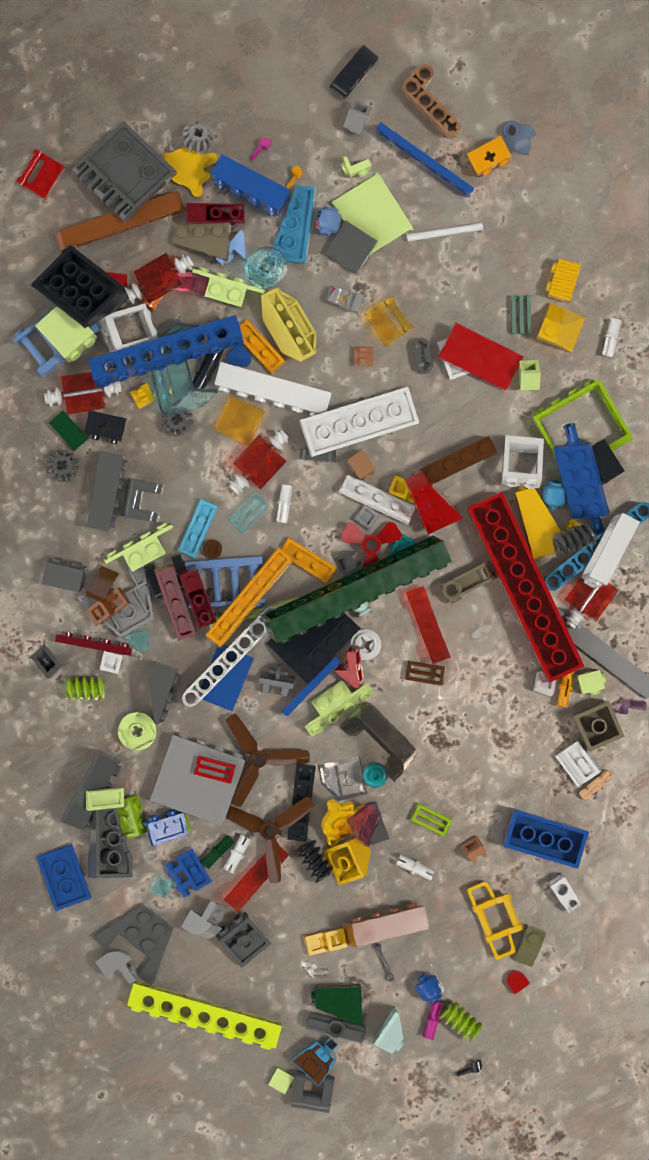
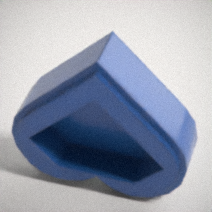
M241 344L235 347L226 358L228 364L233 366L240 365L241 367L249 366L252 361L250 354Z

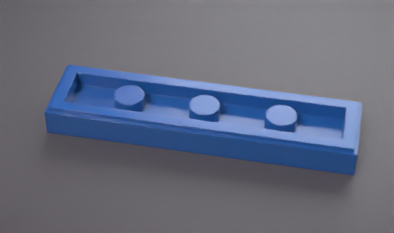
M335 656L282 712L288 716L340 663V660Z

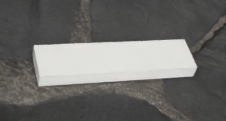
M348 474L339 490V493L407 525L416 509L414 505Z

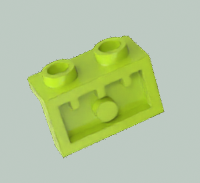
M138 795L124 799V807L117 808L126 839L148 832L147 827L143 826V821H146V819L144 818L142 803Z

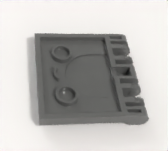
M125 122L120 124L72 170L78 178L80 177L82 182L88 181L93 173L97 175L89 182L88 188L90 190L94 189L93 193L103 202L106 201L108 207L116 204L119 198L123 200L114 209V213L119 215V218L124 223L128 222L135 212L177 174L176 170Z

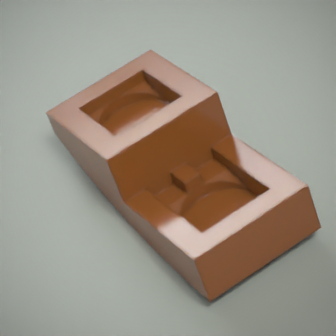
M118 587L107 595L104 603L97 601L86 611L95 625L98 626L131 602L122 589Z

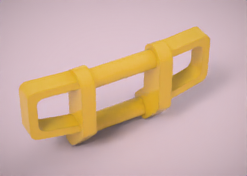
M486 881L467 888L468 895L473 904L472 909L479 918L486 935L484 938L486 943H489L495 959L499 960L515 953L511 934L523 930L524 926L520 923L512 905L510 892L495 897ZM485 886L492 898L476 905L472 891ZM503 902L512 926L493 933L483 909ZM508 935L511 949L502 954H497L492 941Z

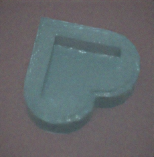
M149 630L134 631L127 636L128 643L131 646H135L136 650L140 653L147 652L150 648Z

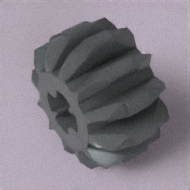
M178 404L177 410H175L173 405H170L171 412L167 409L164 410L168 417L161 416L162 420L168 421L163 423L162 427L170 426L166 431L168 434L174 429L173 435L177 437L179 430L181 435L184 436V428L187 431L191 430L187 424H194V421L187 420L193 414H186L189 409L188 407L181 411V404ZM179 415L183 421L175 425V422H172V420Z
M57 450L56 454L58 457L50 455V458L54 461H47V465L53 467L47 469L48 473L54 472L52 475L53 479L59 475L58 481L62 482L64 476L66 481H70L69 474L76 477V474L72 471L73 469L79 470L80 468L73 465L79 462L78 459L72 460L75 456L74 453L69 454L67 457L68 450L63 451V456ZM60 462L68 463L66 464V466H68L66 470H59V468L61 467L59 466Z

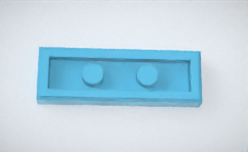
M200 499L178 552L196 559L218 506Z

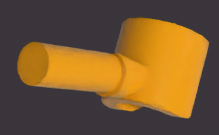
M295 166L290 171L293 177L286 185V188L290 189L294 182L303 176V171L299 166Z

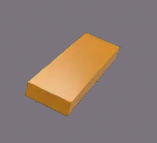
M248 319L240 325L243 344L273 374L286 361Z
M289 537L282 547V550L294 559L292 563L326 584L337 569V567Z

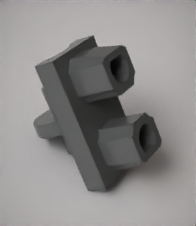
M278 664L277 669L269 668V672L261 671L259 679L261 692L271 693L272 686L280 687L279 695L288 697L291 689H293L295 677L287 676L288 671L281 670L282 664Z

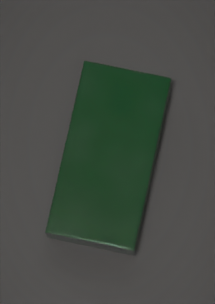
M64 410L49 422L74 452L89 440Z

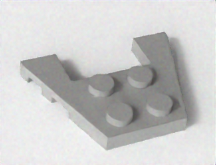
M145 565L133 572L130 567L127 568L136 584V587L124 593L131 603L104 622L121 638L155 620L144 568ZM86 593L77 597L87 608L97 602V600L87 596Z

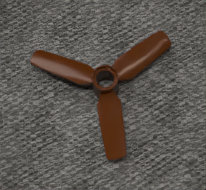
M232 714L226 719L241 748L250 755V765L244 769L231 801L233 805L237 807L243 805L259 776V768H262L266 763L272 766L308 763L310 761L308 750H273L265 754V752L258 750L256 740L237 714ZM255 754H261L264 757L262 764H255L253 762Z
M305 797L277 816L274 823H265L258 816L233 806L229 807L226 815L227 819L252 832H260L261 836L267 839L265 854L270 883L281 882L280 845L277 841L281 835V830L289 829L315 807V804L309 797ZM270 826H273L275 829V833L273 836L269 837L267 834V829Z

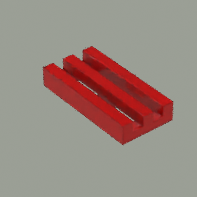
M199 755L194 775L231 784L236 765ZM202 760L209 763L231 768V770L226 771L223 769L207 766L200 763ZM199 768L229 775V778L226 779L200 772Z

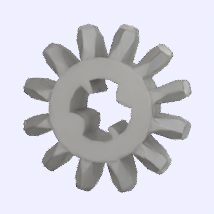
M198 120L195 124L190 122L188 126L183 128L181 134L183 147H189V152L194 150L196 154L199 153V150L205 153L212 146L214 138L211 133V127L206 128V123L201 125Z

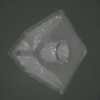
M360 756L318 764L321 784L338 801L367 794Z

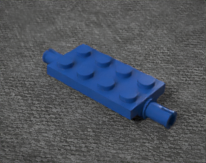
M571 423L563 426L568 442L564 445L555 446L553 450L572 519L589 518L593 533H601L604 531L601 517L608 516L610 511L591 442L584 443L579 439L576 424L572 423L571 426Z

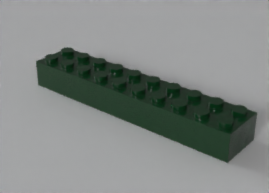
M432 535L260 616L269 636L277 643H285L296 634H305L313 626L319 627L324 625L326 620L330 618L336 619L341 617L343 612L349 609L352 611L360 608V604L366 601L373 602L381 594L394 592L396 587L401 585L407 586L418 577L424 578L430 575V572L435 569H444L452 560L444 541Z

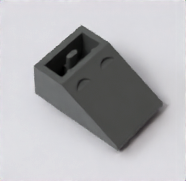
M155 662L149 678L154 721L157 725L165 722L168 710H165L167 703L170 704L175 694V692H172L173 686L178 685L181 674L178 673L179 669L160 662Z

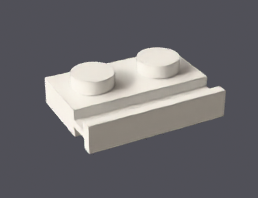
M579 740L555 756L577 787L601 772V769Z

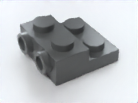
M247 912L236 914L232 919L233 922L228 926H221V931L216 935L219 943L241 968L271 945L270 940L259 929Z

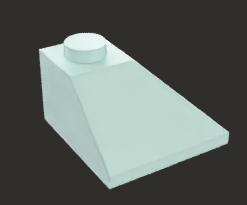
M397 1007L392 1009L373 1037L374 1045L391 1054L395 1050L399 1051L404 1044Z

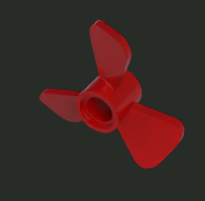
M352 522L345 526L341 534L343 542L362 545L363 551L367 553L363 567L379 560L376 553L381 549V544L399 541L402 538V533L394 522H388L377 536L369 535L366 537L356 524ZM369 539H373L377 543V547L373 551L368 550L366 547V542Z

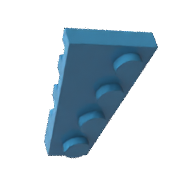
M296 185L288 205V211L281 223L279 234L274 241L272 252L269 254V260L307 263L316 187Z

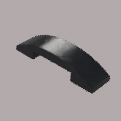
M297 763L292 806L305 797H309L312 800L316 766ZM310 812L289 828L287 840L307 842Z

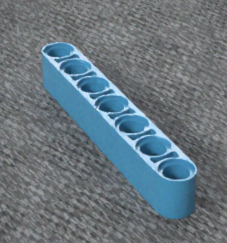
M638 503L625 514L639 521L640 525L649 518V503ZM640 506L647 508L646 516H641L638 513ZM606 529L595 537L596 541L600 542ZM589 541V547L584 545L581 550H578L546 575L544 581L550 591L559 589L587 567L595 552L591 541ZM580 553L587 555V562L585 564L578 561ZM565 565L572 567V574L569 576L563 573ZM550 577L557 579L558 583L554 588L548 585Z

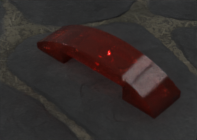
M424 586L406 592L432 664L451 658Z
M280 846L282 864L289 854ZM265 853L223 899L237 912L241 910L269 878Z

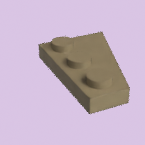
M230 223L174 225L173 243L181 248L195 252L198 251L208 256H215L228 261L231 225Z

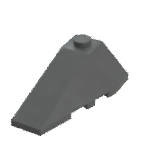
M117 808L93 811L88 854V878L132 877V855L126 844L127 839L120 825L121 820Z

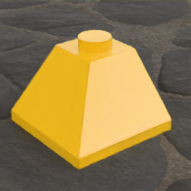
M550 303L536 339L572 353L586 317Z
M363 834L323 850L326 858L329 860V865L333 866L332 872L338 886L366 877L371 851Z

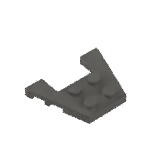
M142 904L96 934L93 939L107 949L118 934L125 937L150 958L138 975L152 985L174 927L148 906Z

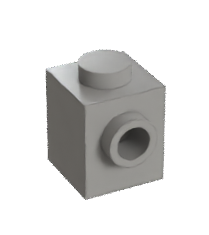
M355 99L349 109L343 127L353 133L361 134L373 107Z

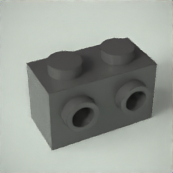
M52 557L46 561L42 584L80 592L83 589L87 566H83L78 561L66 562L60 557Z

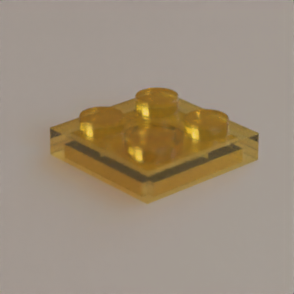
M231 395L215 431L250 446L266 411Z

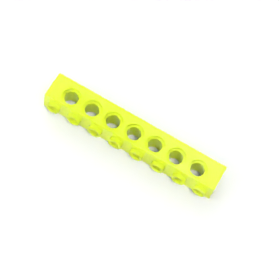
M138 981L133 983L127 1004L135 1012L141 1013L143 1010L156 1018H160V1016L168 1017L167 1020L173 1023L182 1021L188 1027L197 1029L199 1026L205 1028L204 1031L212 1034L220 1032L229 1039H234V1037L241 1038L243 1043L251 1045L253 1042L258 1043L261 1048L271 1050V1048L276 1049L282 1028V1023ZM144 997H153L154 1003L147 1005L144 1002ZM169 1001L172 1003L173 1008L165 1010L162 1007V1003ZM184 1006L189 1007L191 1014L188 1016L183 1015L181 1008ZM207 1012L210 1018L207 1021H202L199 1014ZM225 1017L228 1020V1024L220 1026L217 1020ZM240 1022L247 1026V1029L243 1032L238 1031L236 1025ZM257 1028H262L265 1030V1035L258 1037L254 1031Z

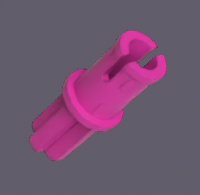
M435 1001L432 1003L429 1016L426 1017L427 1023L422 1037L434 1040L437 1026L441 1023L439 1017L443 1008L442 1002Z

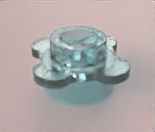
M159 876L155 879L156 884L151 891L154 895L158 894L166 899L170 896L169 891L174 884L171 880L166 881Z

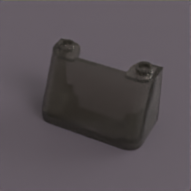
M369 702L361 703L339 724V727L349 736H357L365 730L390 755L385 764V772L394 782L416 757L415 747Z

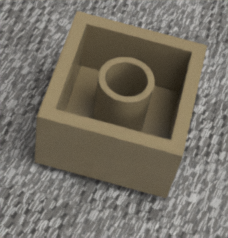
M604 701L572 715L588 752L625 737L610 701Z

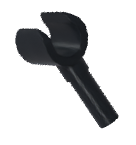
M481 1060L471 1061V1067L456 1072L457 1076L459 1077L471 1072H480L482 1069Z

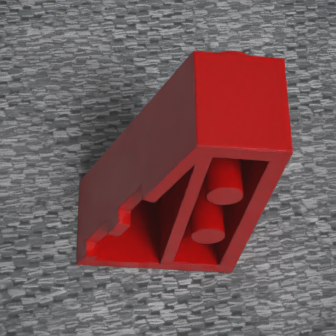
M423 472L404 479L419 518L428 535L463 519L457 507L447 499Z

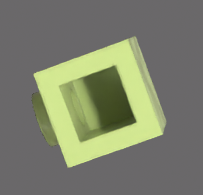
M539 360L519 361L518 378L520 390H540L541 371Z
M600 670L576 675L581 694L590 693V696L600 694L601 689H605L606 677L604 672L601 673Z

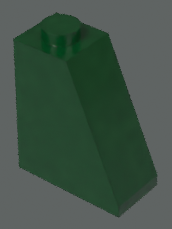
M361 984L315 986V991H311L312 1003H316V1009L355 1025L363 1026Z

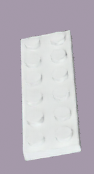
M408 387L299 420L311 457L419 424Z

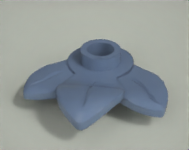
M508 121L503 126L504 137L502 139L510 154L516 150L521 154L528 155L531 149L529 139L533 138L536 133L530 125H520L516 121ZM511 127H514L516 129V132L514 134H510L509 129Z

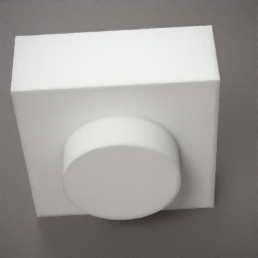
M104 651L99 670L119 674L123 655Z
M538 671L533 691L552 696L556 680L548 683L543 672Z

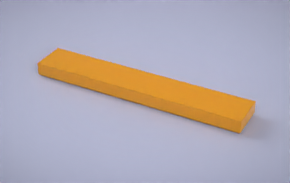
M278 547L206 633V637L221 648L294 559Z

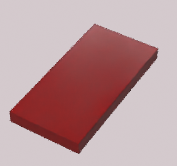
M456 322L438 355L439 358L504 390H507L519 367V361H522L524 357Z

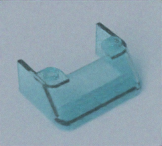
M174 322L159 338L200 325ZM184 345L181 349H187L189 346ZM170 351L163 352V355L170 354ZM187 360L179 365L167 366L163 370L150 371L159 408L163 415H174L203 407L218 393L217 389L194 388Z

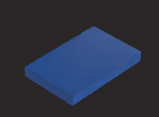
M217 646V649H216V651H215V654H214V656H213V658H212V661H211L210 665H211L228 647L222 646V647L220 648L219 646ZM229 651L226 654V659L233 662L237 659V654L234 651ZM245 655L212 688L203 700L233 711L254 658ZM215 665L212 669L215 675H221L224 671L221 665ZM204 679L201 688L207 689L210 686V682Z
M73 844L36 857L55 911L92 898Z

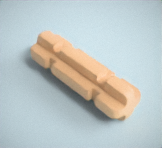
M604 770L600 777L597 776L587 785L586 789L583 788L579 792V795L584 800H587L591 797L592 793L594 794L604 786L605 782L612 779L613 776L608 770Z

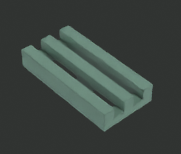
M512 295V334H531V295ZM516 300H519L520 330H516ZM523 300H526L527 330H524Z

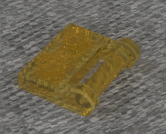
M393 296L364 315L385 347L414 329L412 323L409 324L396 305V300ZM389 307L403 327L401 330L396 328L384 310L385 308Z

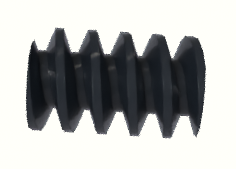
M311 840L295 851H301L297 856L298 858H305L302 864H309L306 871L313 870L310 877H318L314 882L316 884L331 874L333 866H327L329 860H322L325 854H318L321 848L320 846L314 847L316 840Z

